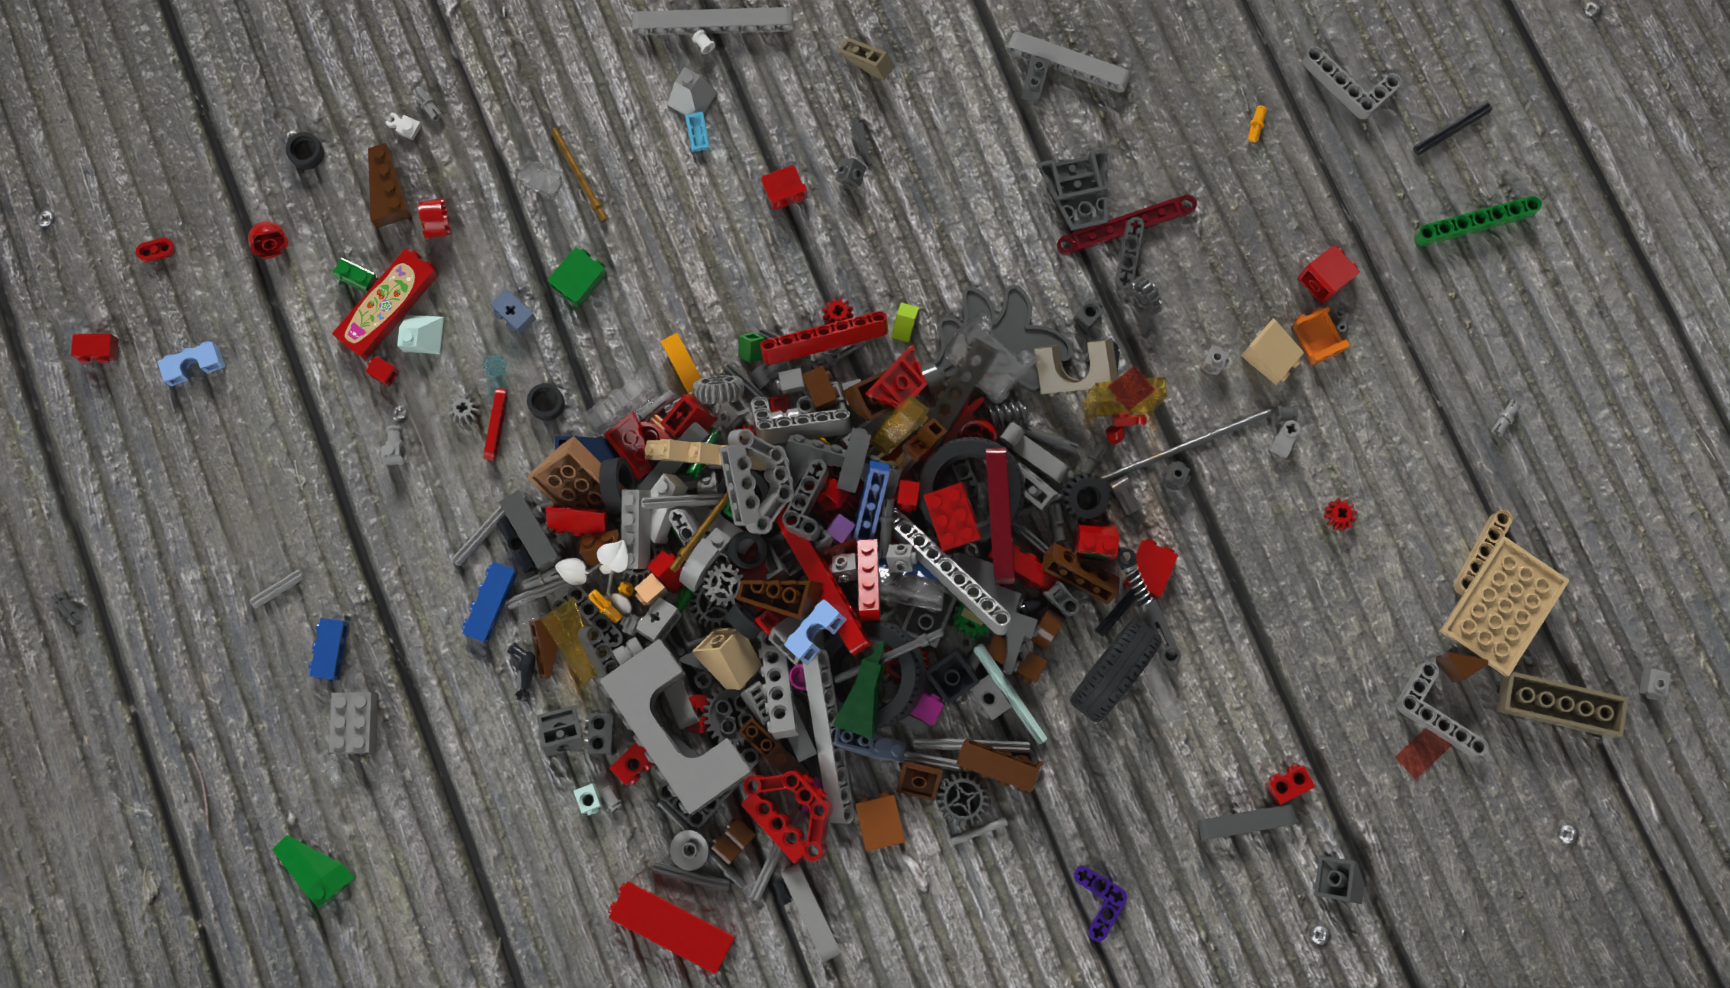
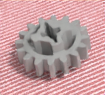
M721 564L720 569L717 566H713L714 572L708 570L709 578H703V580L707 581V584L702 587L708 589L704 593L705 596L711 595L709 601L712 602L716 599V605L718 606L721 602H723L724 606H727L728 601L735 604L734 598H737L741 583L740 579L744 575H738L739 569L735 568L732 570V565L730 564L727 568H725L724 564ZM722 572H729L733 576L729 578L724 577ZM715 576L717 579L716 583L711 587L712 579ZM721 579H723V581L729 582V584L726 585L727 591L724 588L719 587L722 584ZM737 583L736 591L733 593L732 587ZM722 592L726 598L717 597L715 594Z

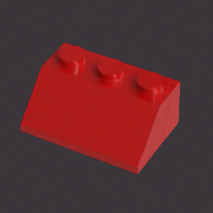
M553 504L546 507L547 529H553V533L565 534V531H570L575 536H584V533L596 534L607 532L610 530L611 515L605 510Z

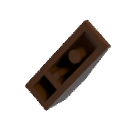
M557 616L529 621L541 679L551 677L561 636L560 630L562 629L561 622L557 619Z

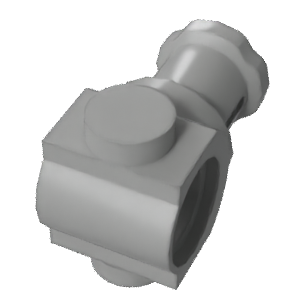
M396 425L387 426L385 429L387 441L385 446L381 447V458L386 465H402L408 462V450L404 442L401 441L403 428Z

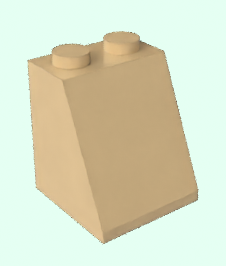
M1273 318L1248 346L1241 357L1276 385L1280 380L1284 382L1291 373L1288 371L1291 367L1296 368L1302 362L1300 357L1304 352Z
M734 627L714 629L692 651L693 655L726 689L740 690L744 688L746 682L755 676L762 666L749 639L739 633Z

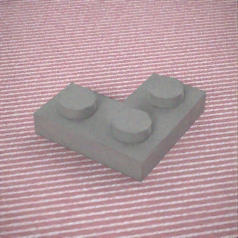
M701 470L697 479H691L690 476L692 474L687 476L686 473H681L677 476L688 487L687 490L697 488L698 495L718 494L715 470Z

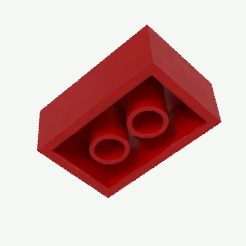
M964 482L924 495L942 551L982 538Z

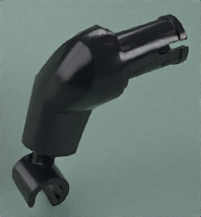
M514 642L509 646L507 652L519 661L516 687L520 688V690L516 692L515 698L521 700L523 693V700L527 702L530 699V693L526 689L530 688L536 657L533 652H526Z

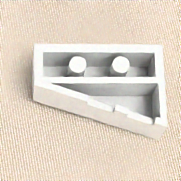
M663 473L651 489V497L682 496L686 494L688 487L676 475ZM673 508L651 509L650 539L654 543L667 544L669 539L667 538L670 528L673 527L669 520V513Z

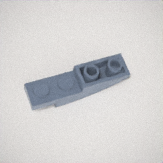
M836 727L834 745L878 760L886 759L898 763L904 761L905 742L877 735L868 738Z

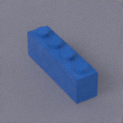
M869 461L854 523L855 526L852 532L853 541L874 539L890 474L889 464Z
M494 561L492 565L488 566L485 572L487 577L484 583L480 584L477 591L479 594L478 598L471 604V614L462 625V634L488 644L505 605V600L508 598L518 575L516 570Z

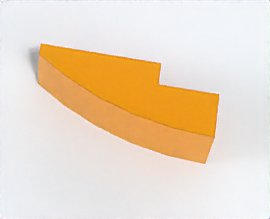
M675 333L660 342L686 391L690 393L693 391V383L702 378L678 333Z

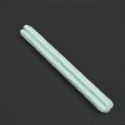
M977 645L973 651L1036 743L1038 745L1044 743L1047 737L984 645Z

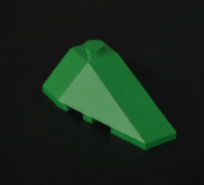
M286 835L272 849L304 893L318 908L326 907L355 879L342 863L310 848L289 835Z

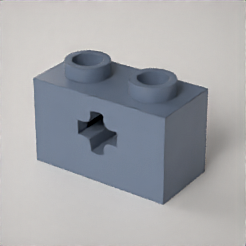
M507 289L490 304L494 309L492 313L499 320L503 318L507 322L505 325L513 333L517 331L521 335L536 320L534 314Z

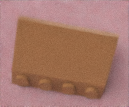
M574 436L560 445L527 476L554 504L607 511L599 484L601 463ZM619 482L620 491L622 494V490L627 489Z

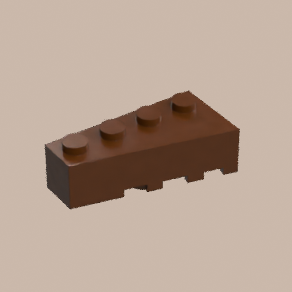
M386 143L368 148L371 222L376 228H380L411 218L412 214L392 151Z
M741 580L736 600L804 620L813 612L818 604L823 583L815 581Z
M966 739L962 744L956 764L961 766L962 770L968 772L976 771L983 778L990 779L992 777L997 779L998 783L1009 786L1010 784L1016 786L1017 790L1028 793V791L1032 792L1036 787L1044 762L1038 760L1037 764L1032 763L1026 756L1013 757L1009 751L1003 749L993 751V747L990 745Z

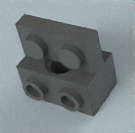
M575 705L536 715L541 744L546 757L584 747V738Z

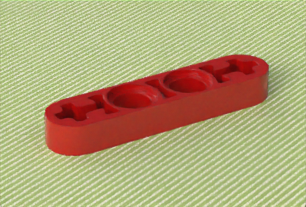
M497 388L495 391L484 448L485 460L495 461L497 457L508 400L507 389Z

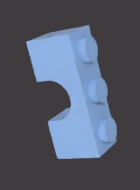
M212 341L203 342L195 348L183 349L181 353L175 355H166L162 360L157 361L163 381L169 386L188 381L187 370L193 363H199L200 369L206 373L225 367L219 346Z
M823 599L815 606L813 612L801 622L800 627L788 637L784 646L798 659L808 665L820 651L814 643L816 633L822 629H827L835 634L847 619Z

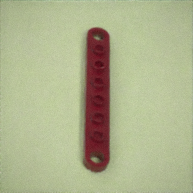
M1185 194L1184 196L1108 220L1106 224L1087 227L1064 235L1057 242V250L1062 255H1070L1123 237L1126 223L1133 217L1141 218L1144 222V229L1191 214L1196 209L1197 200L1192 195ZM1188 200L1192 203V207L1186 209L1182 202ZM1136 221L1133 224H1131V226L1133 227V233H1135V230L1139 228V226L1136 225ZM1068 241L1071 244V248L1064 249L1061 247V243Z

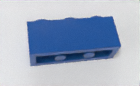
M320 618V623L318 622L316 626L317 639L312 646L313 660L309 663L308 667L310 677L339 681L349 623L341 620Z

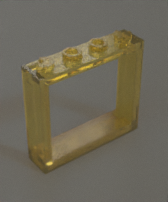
M1165 377L1142 379L1144 380L1142 382L1148 385L1145 388L1135 383V380H1132L1126 390V382H1120V384L1122 383L1121 388L1123 386L1126 394L1130 391L1137 395L1136 391L1130 390L1132 386L1137 389L1141 387L1146 390L1142 397L1137 395L1141 398L1140 400L1131 396L1137 400L1135 401L1136 405L1124 406L1122 401L1130 402V400L1123 398L1131 397H1120V392L1121 396L1127 395L1119 388V381L1118 383H1115L1117 381L1095 383L1082 402V411L1086 413V418L1117 415L1118 412H1128L1129 414L1154 412L1167 397ZM1149 387L1150 389L1152 388L1153 391L1150 390L1151 393H1147L1149 395L1143 399Z

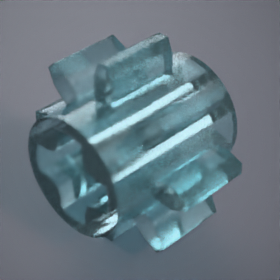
M491 354V357L487 356L484 359L482 368L486 370L485 375L497 378L498 375L502 376L504 374L506 363L502 361V356Z

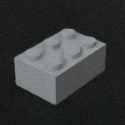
M372 692L331 694L329 753L362 754L376 752L378 694Z

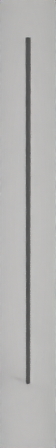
M1271 409L1264 410L1100 477L1103 481H1111L1272 416ZM1083 487L1082 489H1080L1078 494L1091 489V487ZM1058 493L1051 504L1059 502V498H1062V495ZM1034 503L1023 507L1017 518L1039 510V508ZM880 569L879 574L885 571L883 569ZM858 580L847 582L845 587L858 583ZM708 635L686 643L688 649L696 648Z

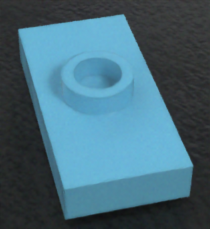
M703 111L685 115L692 152L711 149Z

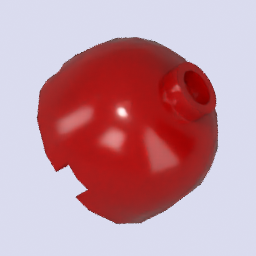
M263 221L257 223L249 231L248 243L254 255H259L260 258L277 257L282 254L279 251L283 250L284 247L285 249L288 247L289 241L285 231L275 222Z
M973 419L967 422L960 429L958 439L980 437L996 443L998 439L994 426L983 419Z

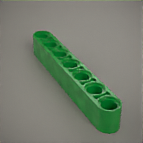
M1530 196L1425 224L1415 234L1414 241L1419 246H1427L1528 219L1541 209L1542 201L1536 196ZM1475 219H1478L1481 224L1477 223ZM1457 223L1461 224L1463 226V229L1460 228ZM1440 228H1443L1446 233L1441 232ZM1422 233H1426L1428 238L1424 237Z

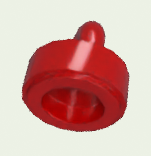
M1111 425L1105 430L1109 443L1115 445L1123 440L1125 436L1123 426L1115 427Z

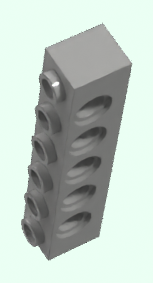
M762 630L757 635V639L761 641V647L758 648L760 659H763L764 666H761V674L763 678L765 677L766 684H763L764 696L768 698V703H765L766 714L770 715V721L767 722L769 734L772 733L775 739L798 736L793 686L789 680L791 671L789 659L774 644L768 645L770 634L767 635ZM778 658L777 662L770 663L771 659ZM775 676H781L778 681H772ZM778 694H783L780 700H774ZM785 713L782 719H777L778 714Z

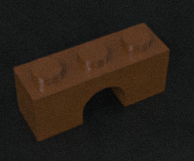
M994 634L986 650L996 664L1004 667L1006 639ZM1029 652L1025 660L1019 662L1017 671H1012L1011 675L1016 673L1021 676L1020 679L1028 684L1036 683L1047 660Z

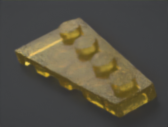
M572 597L540 618L581 684H585L597 674L578 638V632L583 627L576 606L575 597Z

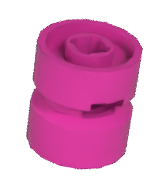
M798 664L791 669L789 680L795 688L807 691L803 664Z

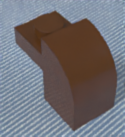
M933 418L913 438L905 443L902 449L916 462L922 456L924 457L943 438L947 430Z
M1051 604L1038 624L1039 630L1036 637L1032 636L1031 641L1047 649L1067 616H1064Z

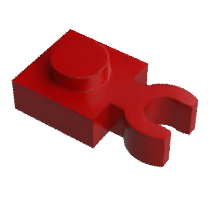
M1118 412L1117 415H1112V423L1115 427L1134 426V424L1146 425L1147 417L1144 414L1129 415L1128 412Z

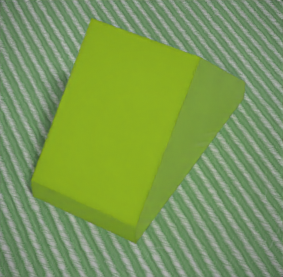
M905 303L900 304L892 330V339L909 343L919 307Z

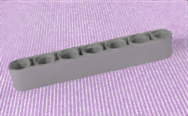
M1013 32L1007 47V52L1013 56L1030 62L1032 56L1050 60L1048 68L1116 92H1125L1131 77V72L1125 68L1021 32Z

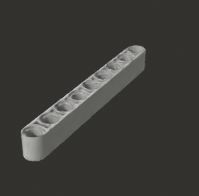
M788 7L638 11L632 14V33L639 36L695 34L702 29L707 34L787 32L794 28L793 9Z
M894 508L893 517H895V522H893L892 536L900 544H913V550L917 552L918 561L994 633L998 635L1006 634L1010 628V614L902 512Z
M821 649L808 665L804 662L802 663L823 790L828 795L827 799L833 806V812L829 817V821L832 823L849 824L854 819V807L844 749L834 745L836 726H833L838 715L829 655L826 650Z

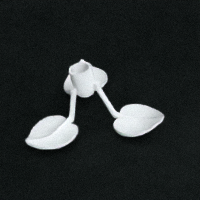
M624 540L601 546L597 551V558L600 564H596L586 570L585 562L577 558L563 559L555 565L560 576L571 585L584 584L587 580L586 574L591 573L598 567L602 573L609 574L607 597L604 598L612 602L611 604L622 614V617L628 618L632 610L629 599L620 593L612 595L610 593L614 573L622 572L628 566V551Z

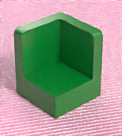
M754 332L740 335L738 357L749 363L762 360L760 344L765 340V337Z

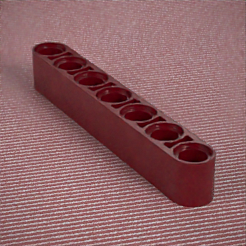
M1006 447L986 449L994 582L995 585L1015 584Z

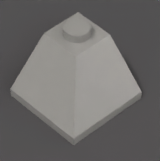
M684 67L674 82L667 106L683 115L702 111L705 114L718 93L700 75Z

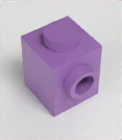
M836 514L825 531L833 537L832 544H843V542L847 543L853 535L851 531L855 524L841 514Z

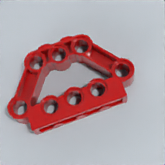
M792 770L782 775L766 777L763 775L749 776L743 784L744 791L748 797L740 804L794 864L800 862L804 857L812 862L823 858L827 853L825 842L828 821L833 812V806L827 799L828 795L821 788L818 789L813 784L814 780L812 777L800 770ZM792 775H794L797 778V784L795 786L792 785L790 782V778ZM754 780H756L759 784L758 790H755L753 788L752 784ZM782 789L793 790L796 793V800L802 805H807L810 812L807 841L804 839L803 831L799 828H794L791 825L790 817L787 814L780 813L777 810V803L773 799H767L763 792ZM805 790H808L811 794L809 800L804 798ZM764 803L769 806L768 814L763 810ZM818 805H822L824 807L823 815H820L818 813ZM778 818L783 821L782 828H779L776 824ZM791 833L796 835L797 840L795 843L790 840ZM813 845L817 846L819 850L818 855L812 853L811 848Z

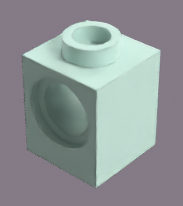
M592 783L574 790L582 814L587 813L590 816L598 813V808L603 807L595 784ZM587 795H592L594 798L591 806H587L584 802Z

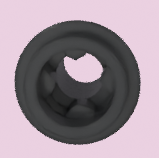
M1043 595L1023 600L1018 612L1019 614L1032 617L1043 607L1047 606V601Z

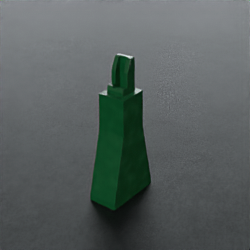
M881 641L875 648L873 655L862 659L856 683L837 715L833 726L868 738L876 735L879 685L886 664L881 661L887 641Z

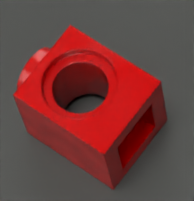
M377 356L368 362L367 370L365 371L370 377L388 387L391 386L399 373L395 366Z

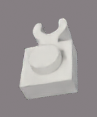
M391 112L390 116L395 120L393 122L386 121L389 128H396L397 134L414 140L421 127V123L403 115L402 119H399L397 114Z

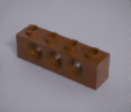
M1054 542L1044 553L1042 570L1108 605L1119 593L1120 577Z

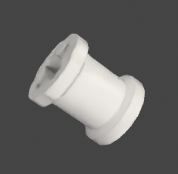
M704 29L697 31L693 35L692 41L699 45L702 54H707L714 49L715 43L710 41Z

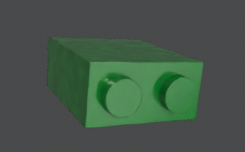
M575 246L547 282L550 287L580 308L605 278L607 272L605 270L606 266L598 259L594 261L585 249L582 248L580 250Z

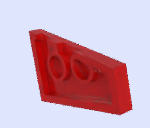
M633 411L604 433V435L620 457L625 458L629 462L634 476L637 480H640L654 469L652 460L645 459L646 442L635 411Z

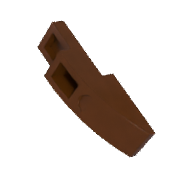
M752 717L738 731L743 738L782 774L792 770H800L804 774L809 773L802 764ZM792 775L790 782L796 785L797 778Z

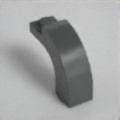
M852 428L837 484L839 489L856 493L871 438V433L865 429Z

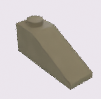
M847 38L838 50L839 54L858 67L882 80H885L895 68L887 52L851 38Z

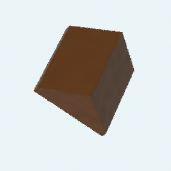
M1451 652L1436 656L1437 663L1452 683L1466 680L1486 666L1489 661Z
M903 761L896 792L935 801L943 770Z

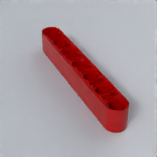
M881 311L764 340L760 344L763 362L769 365L885 336L889 332L887 314Z

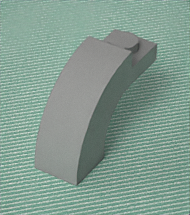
M716 527L692 551L683 566L679 581L695 592L705 581L703 578L707 577V571L728 546L731 538Z

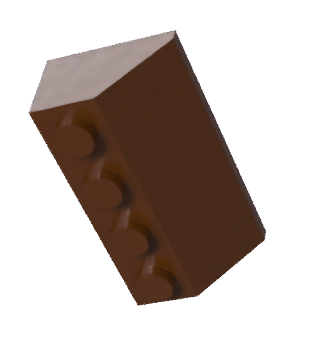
M885 371L852 385L843 391L850 408L867 421L895 409V407L865 394ZM925 386L914 399L929 393L927 387Z

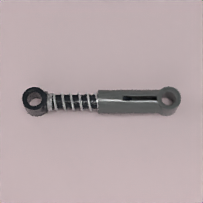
M1120 547L1115 561L1119 564L1121 570L1127 574L1126 577L1129 578V583L1132 584L1131 589H1134V595H1137V601L1141 604L1138 606L1145 624L1159 634L1157 629L1160 628L1167 643L1164 644L1162 642L1158 649L1160 658L1167 665H1176L1181 660V652L1176 645L1156 599L1150 597V591L1146 589L1147 585L1144 584V579L1141 578V573L1138 571L1136 554L1128 547ZM1124 552H1129L1130 559L1127 562L1121 561V555ZM1174 650V657L1167 659L1165 656L1166 652Z

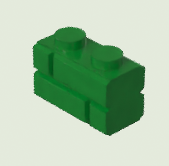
M344 258L339 260L332 273L339 281L364 293H367L379 279L375 273Z

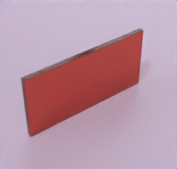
M1440 721L1439 728L1444 731L1445 724ZM1425 728L1395 758L1416 780L1452 744Z

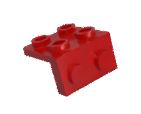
M794 165L761 177V182L773 211L808 198L807 188L805 184H802Z

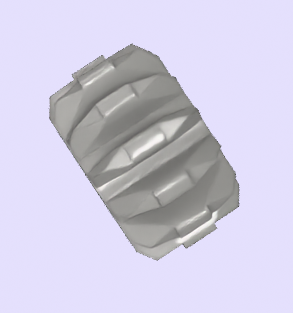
M465 393L462 398L460 394H457V400L451 399L453 405H448L447 408L451 410L448 416L453 417L452 421L454 423L459 422L463 426L465 422L471 425V419L474 421L478 420L475 415L481 414V411L477 409L480 407V404L476 402L474 396L469 397Z

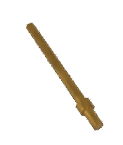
M553 128L551 133L588 197L589 205L597 213L601 222H606L608 218L602 209V203L595 197L558 129Z
M726 491L684 548L682 547L677 553L678 557L669 567L671 570L676 572L684 560L687 561L691 554L690 552L729 502L728 491Z

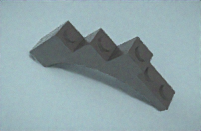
M960 552L956 564L1010 614V628L1005 634L1006 660L1003 673L1011 675L1012 671H1017L1020 661L1016 659L1018 653L1023 652L1026 644L1023 639L1030 641L1032 636L1036 637L1039 626L1036 625L1038 620L1015 612L1016 610L1020 611L1023 602L1020 599L1021 593L995 585L993 563Z

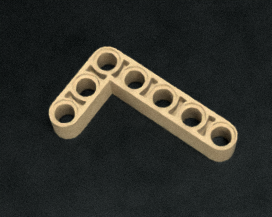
M1500 510L1489 517L1454 582V589L1459 595L1463 596L1466 591L1462 584L1463 581H1466L1469 586L1477 574L1472 571V564L1477 567L1478 572L1499 538L1505 536L1513 520L1509 511ZM1498 516L1502 517L1503 524L1498 521ZM1489 532L1494 534V540L1489 537ZM1481 548L1485 550L1486 557L1481 555Z

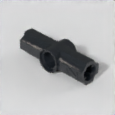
M504 517L496 524L524 573L535 570L537 567L523 543L520 548H514L515 542L521 539L509 519Z

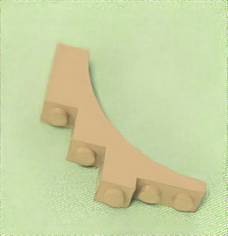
M672 439L647 440L645 459L722 466L719 448L728 445ZM746 452L747 456L751 459L752 470H766V465L761 459Z

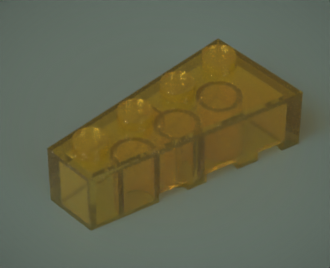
M910 395L889 412L869 443L888 456L909 434H912L914 430H917L919 426L926 422L928 419L926 414L929 408Z

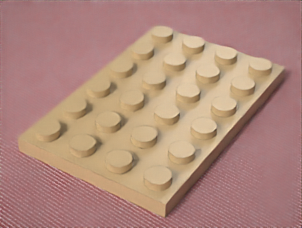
M1501 536L1440 632L1476 657L1489 660V666L1505 677H1508L1570 580L1505 536Z

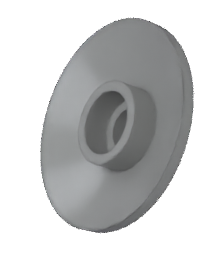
M685 830L678 833L670 846L672 860L679 868L691 871L700 868L707 861L709 855L707 840L701 833L694 830ZM690 846L694 847V853L690 852Z

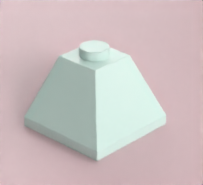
M406 315L399 327L397 346L403 352L441 354L444 317Z

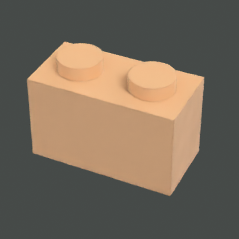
M653 573L634 588L638 592L635 596L644 606L647 604L650 606L659 597L663 599L669 593Z

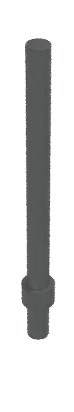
M941 628L929 634L924 633L918 636V639L883 654L881 662H887L920 646L930 645L931 641L944 636ZM860 665L834 676L835 682L838 684L858 675Z
M664 800L658 803V806L683 831L693 830ZM709 846L708 857L724 872L723 875L728 880L731 879L742 890L747 884L736 874L737 871L732 866L729 867Z

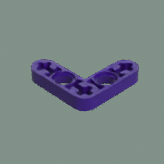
M1081 866L1074 870V880L1079 885L1104 899L1088 929L1089 937L1092 940L1102 941L1107 937L1127 900V894L1119 886L1091 869ZM1085 870V875L1089 878H1092V875L1096 876L1091 881L1090 887L1087 886L1089 881H1087L1086 879H1082L1081 881L1079 880L1080 876L1077 875L1078 872H1083ZM1098 880H1102L1105 883V890L1102 892L1095 890L1094 885ZM1110 885L1113 887L1111 889L1112 892H1121V901L1117 900L1114 902L1115 898L1108 894V897L1104 896L1109 891ZM1106 908L1111 909L1113 912V917L1110 920H1105L1102 917V912ZM1100 919L1102 922L1108 924V926L1106 928L1103 925L1100 930L1103 933L1102 936L1098 935L1095 938V933L1093 932V929L1099 928L1101 923H1098L1097 920Z

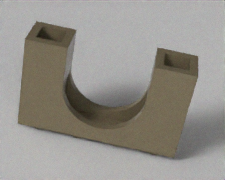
M1112 338L1093 340L1087 343L1090 370L1083 380L1073 379L1065 372L1062 366L1059 345L1043 346L1034 349L1041 394H1048L1049 397L1060 395L1059 392H1066V395L1076 394L1077 390H1083V393L1094 392L1095 388H1101V391L1112 390V384L1113 386L1114 384H1119Z

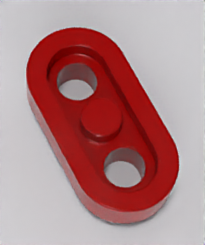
M159 238L139 244L135 253L141 261L149 263L171 257L176 248L170 239Z

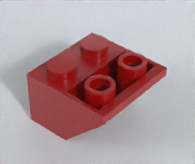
M685 394L660 424L674 437L679 439L694 422H697L708 432L718 418L704 405L697 402L694 396Z

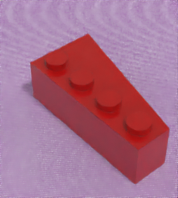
M1013 544L1015 580L1018 578L1024 581L1023 584L1031 589L1034 587L1040 589L1041 594L1050 590L1055 585L1056 580L1063 583L1061 579L1042 570V564L1038 562L1039 559L1031 553L1023 554L1020 547ZM992 550L987 558V562L993 563Z

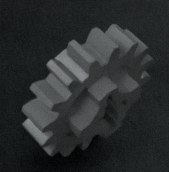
M1144 276L1133 280L1131 284L1136 304L1140 308H1144L1145 312L1149 313L1150 316L1161 312L1163 308L1161 307L1162 302L1157 287L1152 283L1150 284L1149 280L1145 279Z

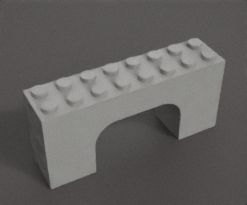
M658 639L599 681L602 684L600 689L606 697L612 698V707L617 713L624 716L622 721L628 730H633L636 734L633 738L637 744L645 747L647 750L644 753L650 763L657 765L656 772L662 780H667L669 783L667 788L672 796H678L681 801L678 804L682 811L694 815L753 772L728 738L697 758H687L679 751L655 714V702L661 692L686 676V674L665 643Z

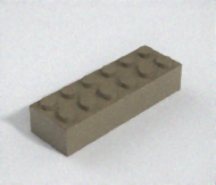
M1511 672L1508 677L1502 674L1496 712L1605 737L1618 738L1623 737L1628 698Z

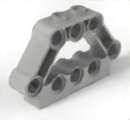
M733 430L728 435V446L719 448L734 524L746 525L747 530L752 534H766L771 530L772 523L786 503H789L794 496V482L789 470V459L783 447L779 445L774 446L754 436L751 430ZM746 452L761 459L766 465L764 477L769 482L770 489L761 504L754 492L756 481L751 476L752 462Z

